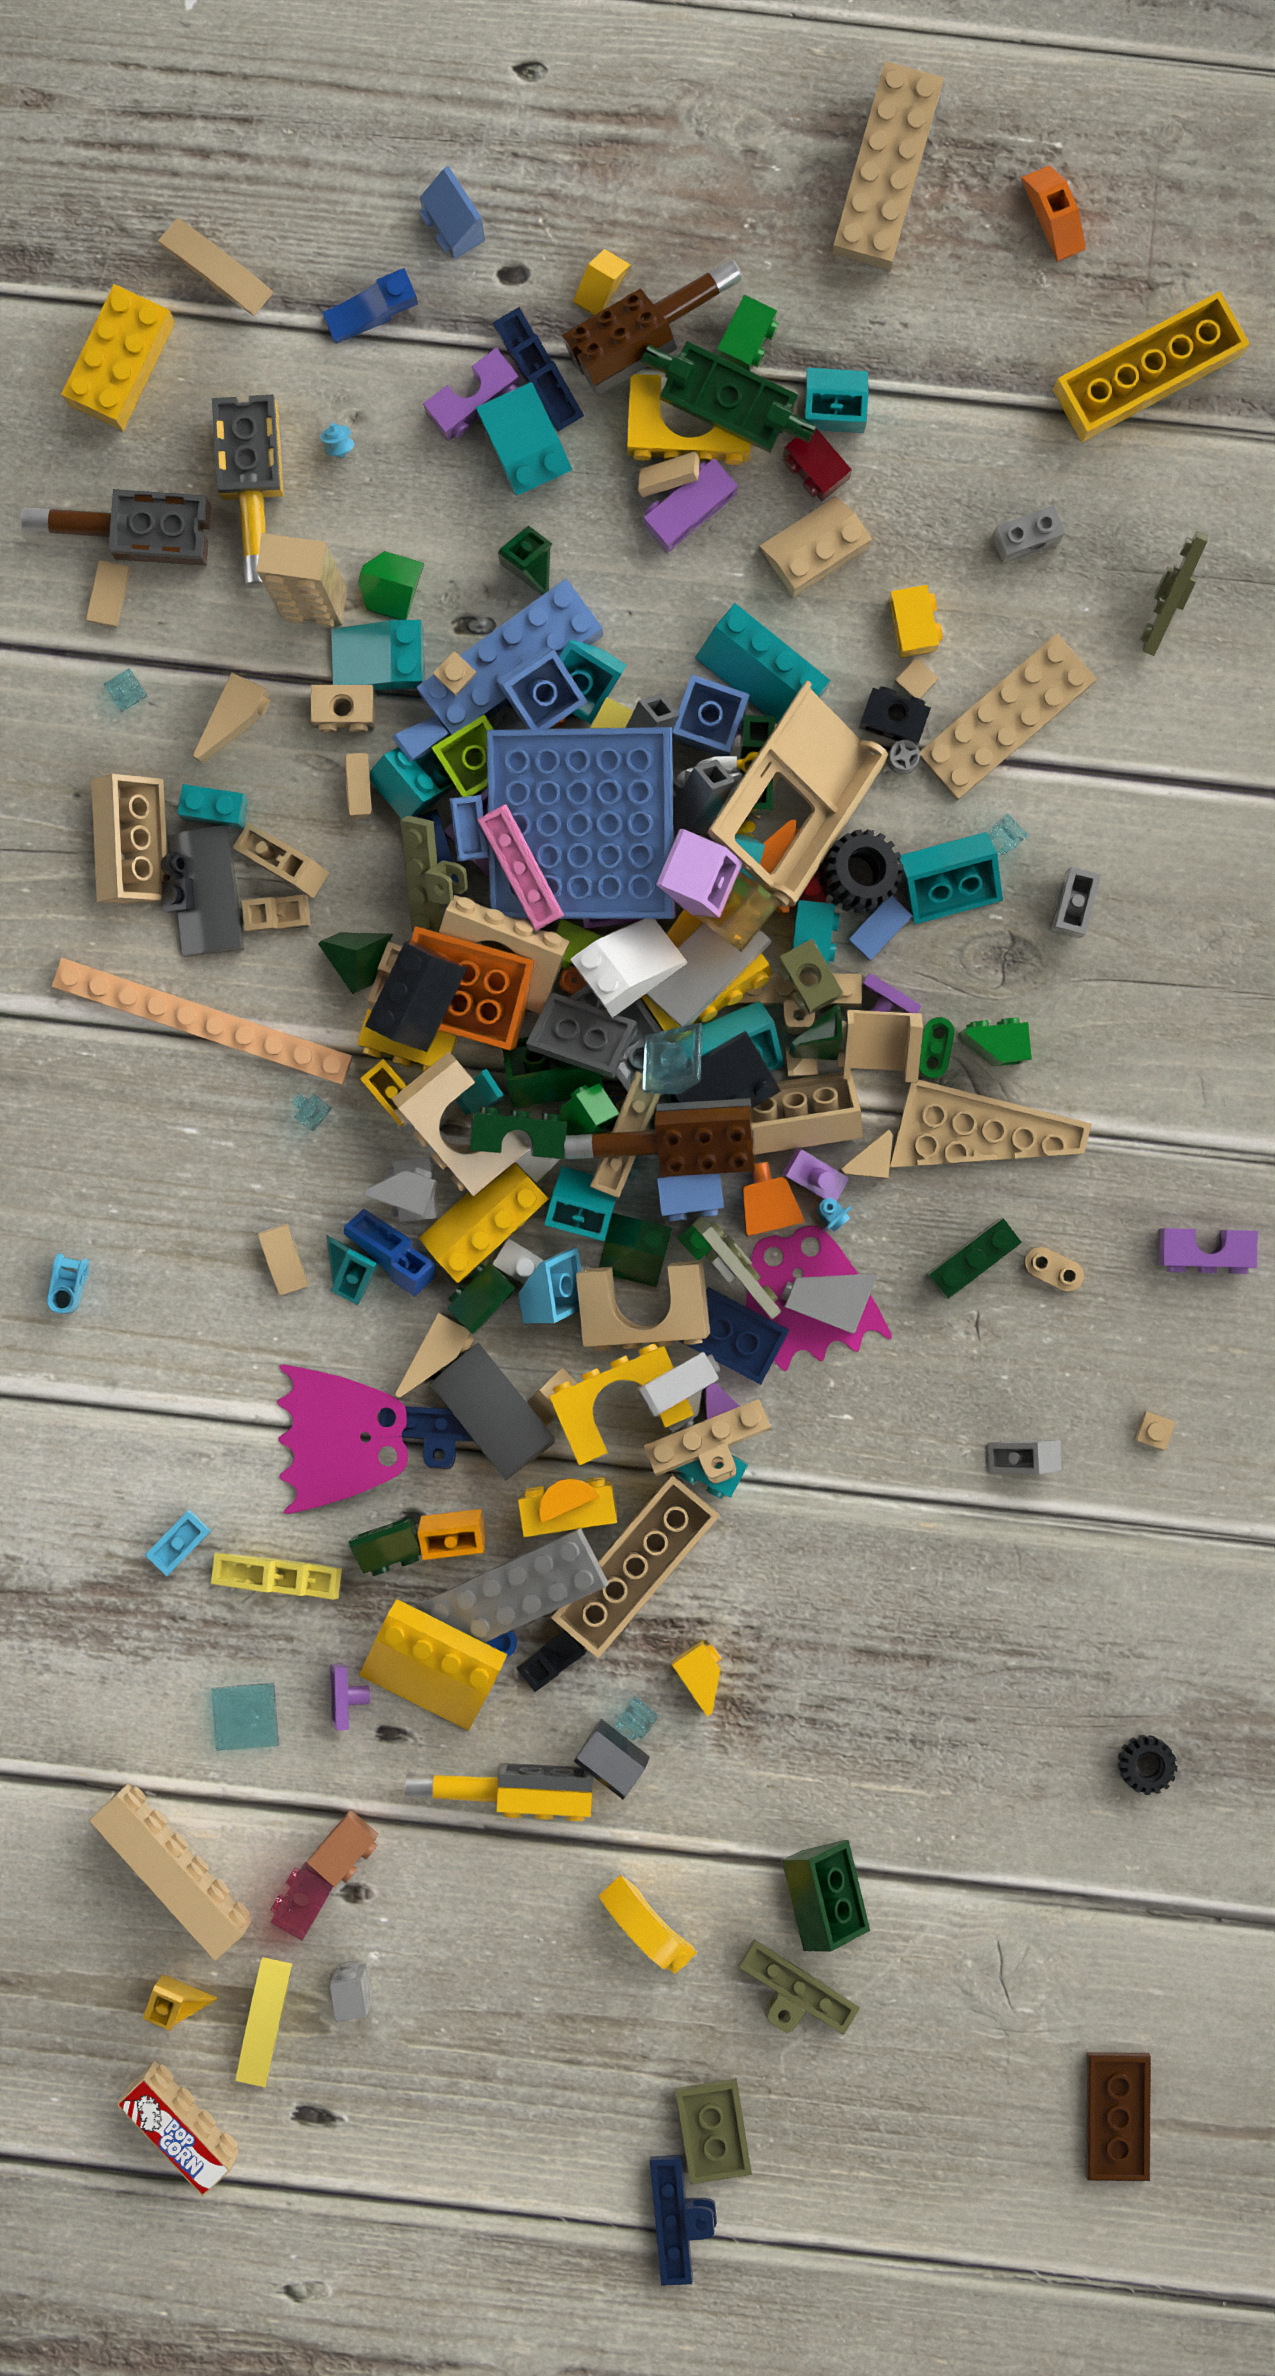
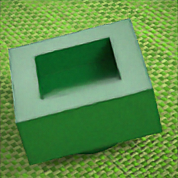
M693 1225L678 1237V1240L696 1260H700L712 1249Z

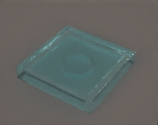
M274 1682L213 1687L211 1689L216 1751L279 1745Z

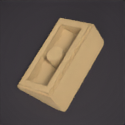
M353 753L344 756L348 815L353 820H359L370 815L372 812L367 753Z

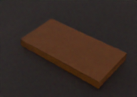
M1087 2052V2180L1150 2181L1151 2056L1149 2053Z

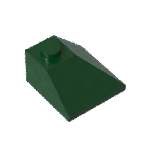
M612 1213L598 1268L612 1267L613 1277L657 1288L672 1228Z

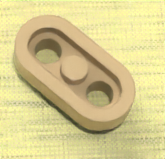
M1036 1247L1029 1250L1025 1255V1270L1031 1276L1062 1291H1074L1083 1283L1084 1272L1081 1266L1044 1247ZM1040 1256L1046 1260L1045 1267L1041 1269L1036 1266V1259ZM1067 1270H1071L1074 1274V1278L1070 1282L1065 1281L1063 1277L1064 1272Z

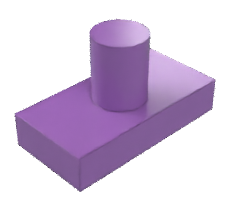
M871 973L867 975L862 983L864 989L879 998L871 1011L892 1012L896 1008L902 1013H918L922 1007Z
M797 1147L782 1172V1175L823 1199L832 1198L836 1201L849 1180V1177Z
M343 1663L330 1664L332 1726L336 1731L349 1730L348 1706L370 1704V1689L368 1685L348 1687L347 1667Z

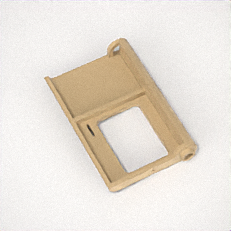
M808 680L805 681L708 830L709 836L717 844L726 847L743 862L741 867L771 894V900L784 908L796 904L889 758L888 752L879 744L870 740H860L810 688L812 684ZM777 772L810 804L811 813L773 872L769 874L735 841V834Z

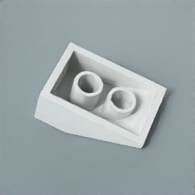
M643 919L600 938L570 959L577 972L612 1018L687 964L686 959L655 919Z

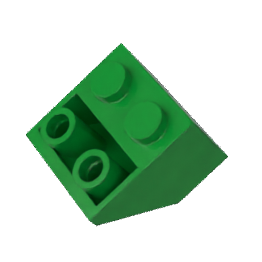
M1019 1017L1001 1019V1021L997 1022V1025L990 1026L988 1020L973 1021L966 1025L964 1030L959 1032V1039L992 1066L1024 1064L1032 1059L1028 1022L1020 1023Z

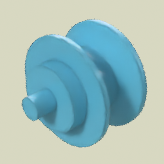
M331 423L330 427L322 432L320 438L322 442L326 443L324 451L327 455L343 458L354 447V441L349 438L351 433L349 427Z

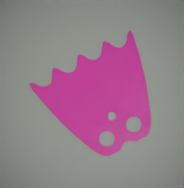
M814 1225L800 1228L795 1231L794 1235L788 1238L774 1235L759 1240L754 1247L751 1257V1266L761 1276L757 1282L762 1288L766 1284L779 1298L774 1303L782 1312L771 1319L748 1291L746 1307L790 1330L774 1359L784 1371L789 1369L792 1357L800 1350H806L818 1361H823L827 1347L833 1341H841L847 1344L853 1351L858 1352L863 1335L868 1330H875L887 1339H892V1334L871 1294L855 1334L784 1307L786 1300L781 1299L787 1281L793 1283L795 1279L793 1270L796 1267L802 1269V1277L858 1275V1272L830 1235ZM807 1237H814L820 1243V1251L815 1256H806L801 1250V1243ZM770 1247H777L783 1253V1261L778 1266H769L764 1260V1253Z
M283 1364L279 1366L292 1379L294 1385L290 1393L277 1401L278 1405L287 1410L293 1418V1425L290 1430L278 1438L280 1443L289 1447L294 1453L292 1465L279 1476L280 1479L294 1486L297 1491L296 1499L284 1510L285 1514L320 1507L352 1497L393 1479L405 1470L408 1463L407 1447L403 1443L402 1437H395L402 1436V1431L407 1424L406 1409L403 1403L383 1391L347 1378ZM382 1408H391L395 1412L396 1421L391 1427H383L377 1420V1414ZM363 1432H368L371 1436L370 1441L367 1443L362 1442L360 1439V1435ZM383 1447H392L397 1452V1460L391 1466H384L379 1461V1451Z

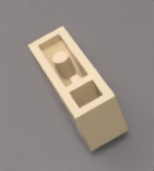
M231 673L193 753V757L198 762L205 763L253 725L259 715L263 716L266 713L270 704L269 693L266 688Z
M249 822L232 847L240 854L312 898L315 897L330 873L308 856Z
M438 1313L400 1383L395 1396L398 1398L403 1397L458 1358L460 1353L465 1354L474 1341V1338L470 1337L471 1332L463 1324L442 1313Z

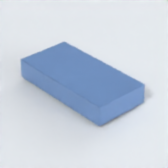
M481 795L449 799L457 861L488 858L486 836L477 820L483 816Z
M891 896L876 909L848 941L871 961L913 915Z

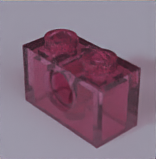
M304 1862L301 1869L294 1867L285 1883L290 1886L285 1897L279 1894L270 1909L271 1912L275 1913L270 1923L303 1941L334 1887L307 1862ZM296 1893L305 1894L309 1904L305 1906L296 1904L293 1895Z

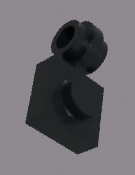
M177 852L167 853L160 863L163 873L170 876V880L161 881L163 912L173 913L195 909L193 879L183 878V872L187 868L186 859Z

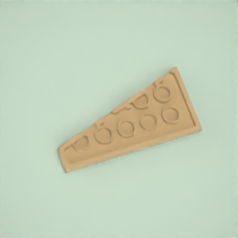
M918 1080V1083L910 1082L890 1161V1168L1084 1154L1092 1123Z

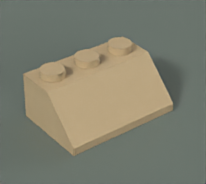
M835 496L760 545L759 548L792 598H794L869 549L872 538L855 512Z

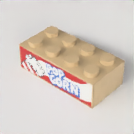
M153 2061L126 2087L116 2105L203 2197L231 2170L239 2152L237 2143L228 2133L223 2134L215 2126L216 2121L208 2111H201L194 2103L193 2095L186 2088H180L172 2080L173 2075L166 2066L162 2064L159 2066Z

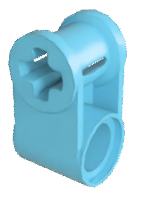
M61 1253L56 1255L47 1296V1303L52 1311L70 1314L78 1309L89 1272V1259L84 1258L82 1261L65 1258ZM65 1268L76 1269V1272L67 1271ZM66 1291L70 1295L71 1300L70 1304L62 1309L57 1303V1298L60 1293Z

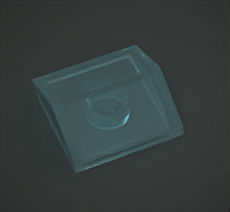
M701 1023L645 1035L643 1092L681 1094L700 1082L703 1029Z

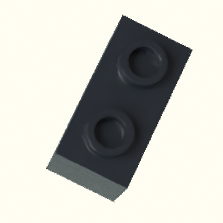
M888 687L872 688L859 728L897 742L909 740L918 745L931 707L925 706L926 702L917 697L909 696L908 699L896 696L897 692ZM893 708L899 709L903 713L904 719L899 722L892 721L888 717V710Z

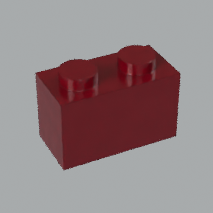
M817 428L813 436H811L809 444L795 437L784 447L783 462L792 474L797 472L804 480L802 484L805 490L812 497L817 496L821 501H824L850 479L852 469Z

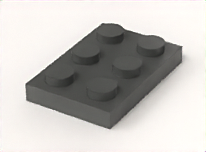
M551 992L526 1045L528 1050L613 1079L637 1029V1022L620 1015L612 1018L605 1010Z

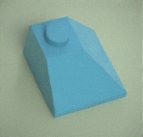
M572 1247L541 1262L519 1292V1309L522 1313L523 1323H556L580 1310L576 1273L581 1270L578 1247Z

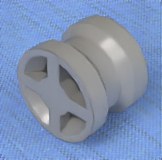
M900 740L895 743L889 752L888 765L891 770L901 775L912 772L920 759L918 746L909 740Z

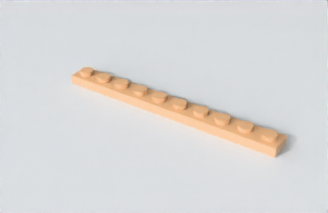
M64 958L60 960L51 986L344 1085L353 1058L352 1055Z

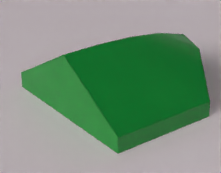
M386 551L365 563L360 572L358 584L367 611L397 620H407L424 563Z

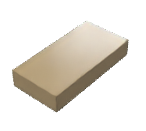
M696 451L641 468L638 491L642 498L697 481L700 458Z
M99 560L86 616L87 622L118 628L131 571L129 566Z

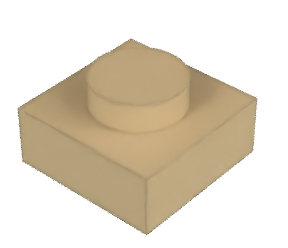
M455 651L433 672V676L455 696L477 675V672Z
M1144 1411L1135 1440L1166 1451L1176 1421Z

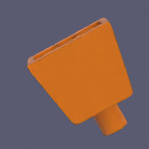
M768 1161L755 1164V1172H752L754 1184L742 1187L746 1237L804 1223V1218L786 1177L772 1179Z

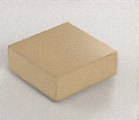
M915 658L895 680V683L909 696L921 699L939 678L921 661Z

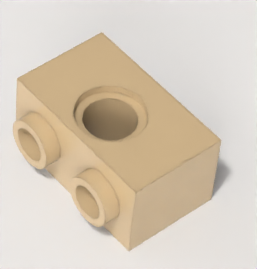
M311 685V723L314 728H319L320 732L327 733L337 732V728H349V731L354 733L368 732V728H375L376 691L373 685ZM341 703L351 705V711L346 716L336 715V708Z

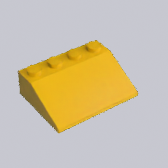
M396 1599L381 1626L359 1676L469 1731L503 1666L507 1654Z

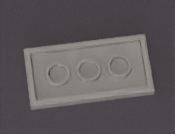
M726 901L720 918L709 917L678 948L686 959L687 964L645 995L685 1030L771 944V940L733 905Z

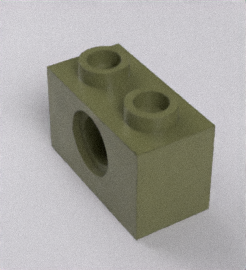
M813 938L780 956L779 962L781 965L777 967L778 972L785 983L791 982L796 992L792 996L800 1010L806 1008L810 1015L842 997L843 991ZM805 971H811L816 975L817 981L815 984L807 986L801 983L799 976Z

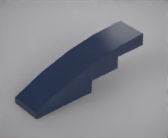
M520 307L493 322L492 325L527 383H533L557 432L582 418L584 414L556 364L554 361H551L537 334H534Z

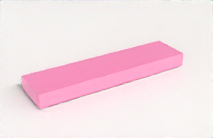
M507 804L477 819L535 931L563 917L564 914Z

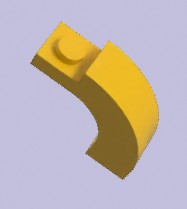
M621 1874L598 1895L606 1909L625 1933L663 1970L667 1968L676 1974L697 1954L694 1947L688 1941L672 1930L656 1914L638 1888Z

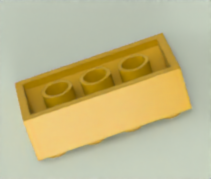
M514 1162L474 1196L468 1191L418 1239L457 1283H461L550 1199Z

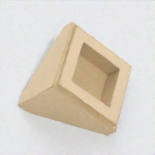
M785 1046L787 1077L818 1075L817 1059L793 1058L789 1054L791 1046Z

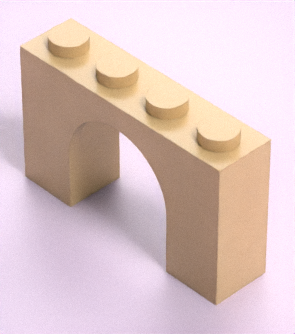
M454 895V900L450 902L445 911L439 933L474 943L484 940L497 941L508 946L516 955L535 960L526 1009L541 1014L550 993L553 992L570 943L569 940L562 938L554 932H547L542 929L535 931L529 922L516 920L504 915L499 910L486 908L476 904L469 898Z
M449 1051L392 1098L398 1107L393 1112L405 1126L411 1123L415 1127L416 1131L412 1134L424 1148L427 1145L432 1147L435 1153L431 1156L442 1170L447 1166L454 1173L450 1179L462 1192L466 1188L474 1196L530 1150V1148L515 1130L507 1133L504 1137L501 1153L469 1150V1144L455 1145L441 1138L439 1123L443 1111L454 1099L475 1083Z
M703 1260L672 1262L668 1266L671 1297L670 1309L664 1320L653 1325L633 1323L620 1312L615 1300L612 1267L581 1269L576 1273L583 1347L593 1346V1351H604L611 1349V1345L623 1344L624 1349H634L641 1347V1343L653 1342L657 1347L672 1345V1341L684 1340L686 1345L702 1343V1339L710 1334Z

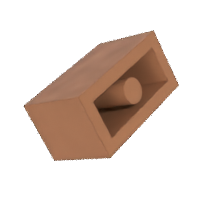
M350 1809L312 1853L307 1864L334 1887L341 1880L346 1883L357 1871L354 1864L362 1856L366 1860L378 1846L374 1841L379 1833Z

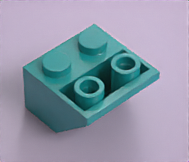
M807 367L804 420L817 425L816 428L819 431L864 434L868 410V371Z
M397 747L384 754L369 772L372 784L401 819L407 815L419 816L455 787L434 751L409 762L401 749Z
M561 1166L544 1225L605 1242L617 1197L590 1187L594 1175Z

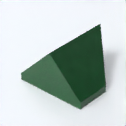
M528 525L500 548L498 552L500 564L539 594L544 595L549 591L550 548L553 543Z
M340 932L320 941L318 945L350 992L355 994L374 984L380 961L387 943L391 941L393 934Z
M836 1004L791 1043L789 1054L793 1058L837 1060L843 1039L841 1008Z

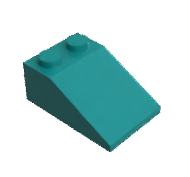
M532 382L475 407L514 495L518 496L573 470Z
M421 619L388 620L332 629L333 685H373L375 690L417 689V686L425 681L424 628Z

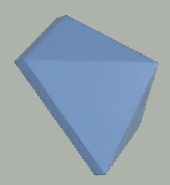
M433 716L396 733L392 738L409 762H412L433 752L432 747L450 735L437 717Z

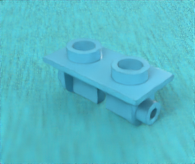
M832 1198L824 1199L818 1204L816 1209L819 1218L827 1225L822 1231L825 1232L830 1228L833 1232L838 1230L850 1219L846 1213L852 1208L849 1206L844 1210L836 1200Z

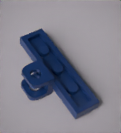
M405 1406L407 1424L402 1431V1436H395L424 1439V1463L429 1468L451 1469L456 1459L457 1441L474 1442L451 1411L442 1408ZM382 1408L380 1410L379 1424L383 1427H391L396 1421L395 1412L391 1408ZM443 1450L445 1453L444 1458L440 1461L435 1460L434 1455L436 1451Z
M682 2155L651 2156L650 2170L661 2286L692 2284L693 2270L690 2240H705L714 2235V2228L717 2224L715 2201L710 2198H687L686 2200Z

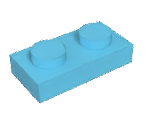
M189 1509L145 1556L168 1576L212 1530Z

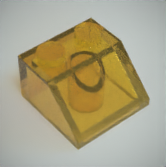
M739 871L720 918L693 916L742 952L780 902L760 884Z

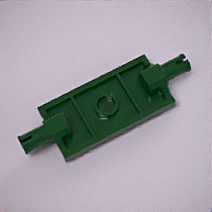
M686 341L679 355L675 354L674 357L650 344L648 345L647 353H644L641 363L664 373L665 378H667L660 394L661 401L771 453L780 433L783 434V432L809 444L817 425L792 414V408L798 398V394L689 341Z

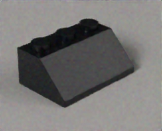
M413 940L404 942L365 1027L395 1042L428 1052L468 968Z
M746 1030L665 1078L679 1103L750 1098L752 1109L781 1092Z

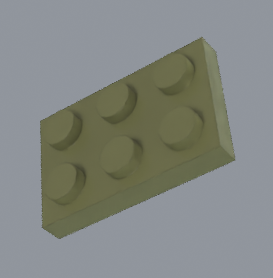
M737 2078L676 2088L690 2185L752 2175Z

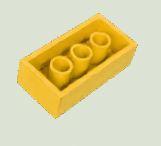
M113 284L61 393L68 406L124 431L174 327L175 320L170 310Z

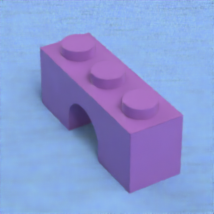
M497 348L493 349L472 366L474 377L480 383V389L474 396L468 398L459 397L447 385L423 403L426 414L447 441L453 437L456 439L460 438L469 430L471 423L478 418L480 419L475 407L520 387L519 376Z
M1160 1228L1158 1265L1167 1266V1272H1186V1266H1198V1273H1217V1267H1229V1273L1247 1274L1248 1268H1257L1258 1231L1220 1230L1218 1248L1214 1252L1206 1254L1196 1244V1229Z

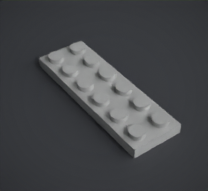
M579 1528L424 1601L423 1605L428 1615L485 1643L608 1586L609 1583L582 1529Z

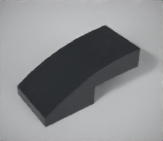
M563 1630L519 1664L516 1669L533 1691L536 1692L557 1677L561 1671L585 1655L587 1650L567 1631Z

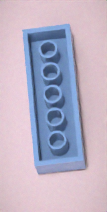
M566 578L460 655L477 672V675L457 696L452 694L433 675L417 686L419 695L449 735H452L482 715H485L487 720H489L501 711L505 705L508 706L510 704L496 680L546 646L553 648L557 655L560 656L570 639L592 645L603 637V627Z

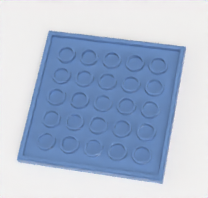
M672 727L486 730L488 813L507 804L564 914L561 919L674 918V899L656 885L673 846ZM489 843L490 909L499 910L511 918H528Z

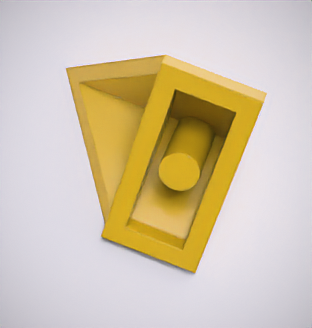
M162 1974L152 1990L143 2019L171 2031L173 2026L219 1998Z

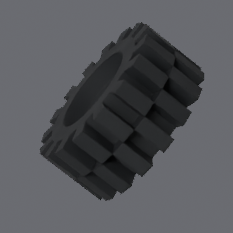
M1139 1735L1138 1739L1134 1737L1129 1739L1130 1743L1128 1745L1124 1744L1122 1746V1754L1119 1753L1118 1755L1120 1763L1117 1764L1123 1780L1136 1792H1143L1145 1795H1151V1792L1159 1794L1161 1793L1160 1789H1168L1170 1787L1168 1783L1170 1780L1174 1782L1176 1777L1173 1774L1174 1771L1177 1772L1178 1768L1175 1764V1761H1177L1170 1747L1161 1739L1151 1735L1149 1737ZM1145 1753L1154 1754L1159 1761L1158 1770L1151 1776H1142L1136 1770L1137 1759Z

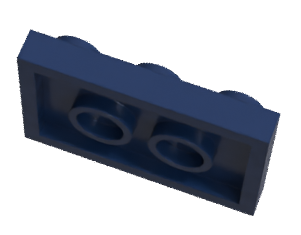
M707 1287L706 1295L710 1334L702 1339V1343L687 1346L700 1353L704 1352L706 1356L712 1354L715 1361L761 1385L790 1330Z

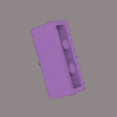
M715 458L708 464L703 461L699 464L697 481L670 489L668 492L669 497L661 503L659 501L654 502L646 509L644 526L668 553L735 497L738 485Z

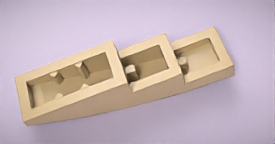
M179 218L175 219L158 240L164 249L182 260L190 270L208 281L213 289L253 316L257 314L273 294V291L251 272Z

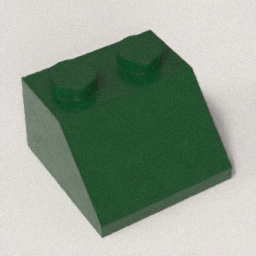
M481 1263L469 1275L473 1281L465 1289L459 1286L448 1298L452 1304L447 1309L472 1334L477 1333L518 1288L492 1263H488L486 1267Z
M413 1516L357 1534L348 1541L362 1573L371 1572L372 1576L390 1571L389 1565L401 1562L402 1566L419 1561L418 1555H421L417 1534L418 1529Z

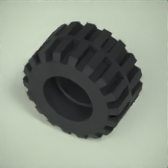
M860 829L853 831L851 834L847 833L833 844L823 860L824 862L819 866L818 871L823 873V876L819 878L820 885L825 884L826 886L823 893L826 897L830 894L834 898L831 901L832 904L837 906L841 903L843 905L841 910L847 912L852 908L854 913H861L864 910L868 912L895 894L898 890L896 886L901 884L902 877L898 874L903 871V864H898L901 855L899 852L894 853L892 850L895 846L892 841L888 843L884 841L885 835L879 833L877 836H874V830L867 829L862 833ZM850 857H859L869 864L873 872V883L871 886H863L853 880L848 870Z

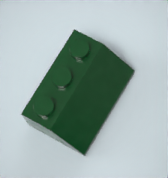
M529 1037L519 1038L517 1047L512 1050L502 1048L513 1109L572 1098L571 1094L584 1085L590 1088L600 1083L603 1088L601 1074L528 1050L526 1043Z
M849 1840L801 1850L782 1860L803 1951L831 1952L870 1931Z

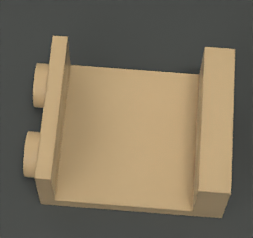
M847 1010L846 1021H842V1040H845L844 1049L839 1050L837 1057V1067H843V1079H850L851 1068L904 1071L905 1082L918 1083L923 1034L922 1014Z

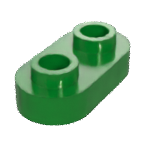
M933 1018L923 1028L919 1072L926 1078H938L948 1068L955 1030L953 1024L946 1018ZM934 1028L942 1029L943 1037L941 1039H936L933 1036ZM928 1058L936 1059L937 1067L935 1069L928 1068L926 1064Z

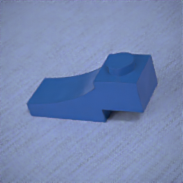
M403 268L377 279L376 283L363 292L322 313L333 340L337 344L391 321L390 316L418 305V301L406 270Z
M366 1209L360 1211L344 1226V1235L369 1253L391 1276L393 1283L414 1297L435 1278V1263L413 1249L410 1238Z

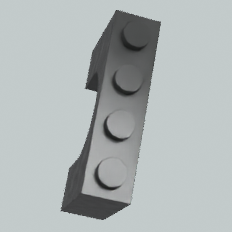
M661 693L639 700L626 728L672 727L673 730L680 714ZM717 759L695 766L684 786L673 775V825L678 831L685 829L696 835L707 833L721 810L735 780Z

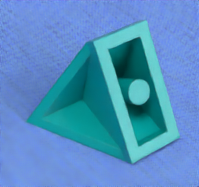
M326 1235L333 1282L331 1292L358 1305L380 1264L372 1258Z

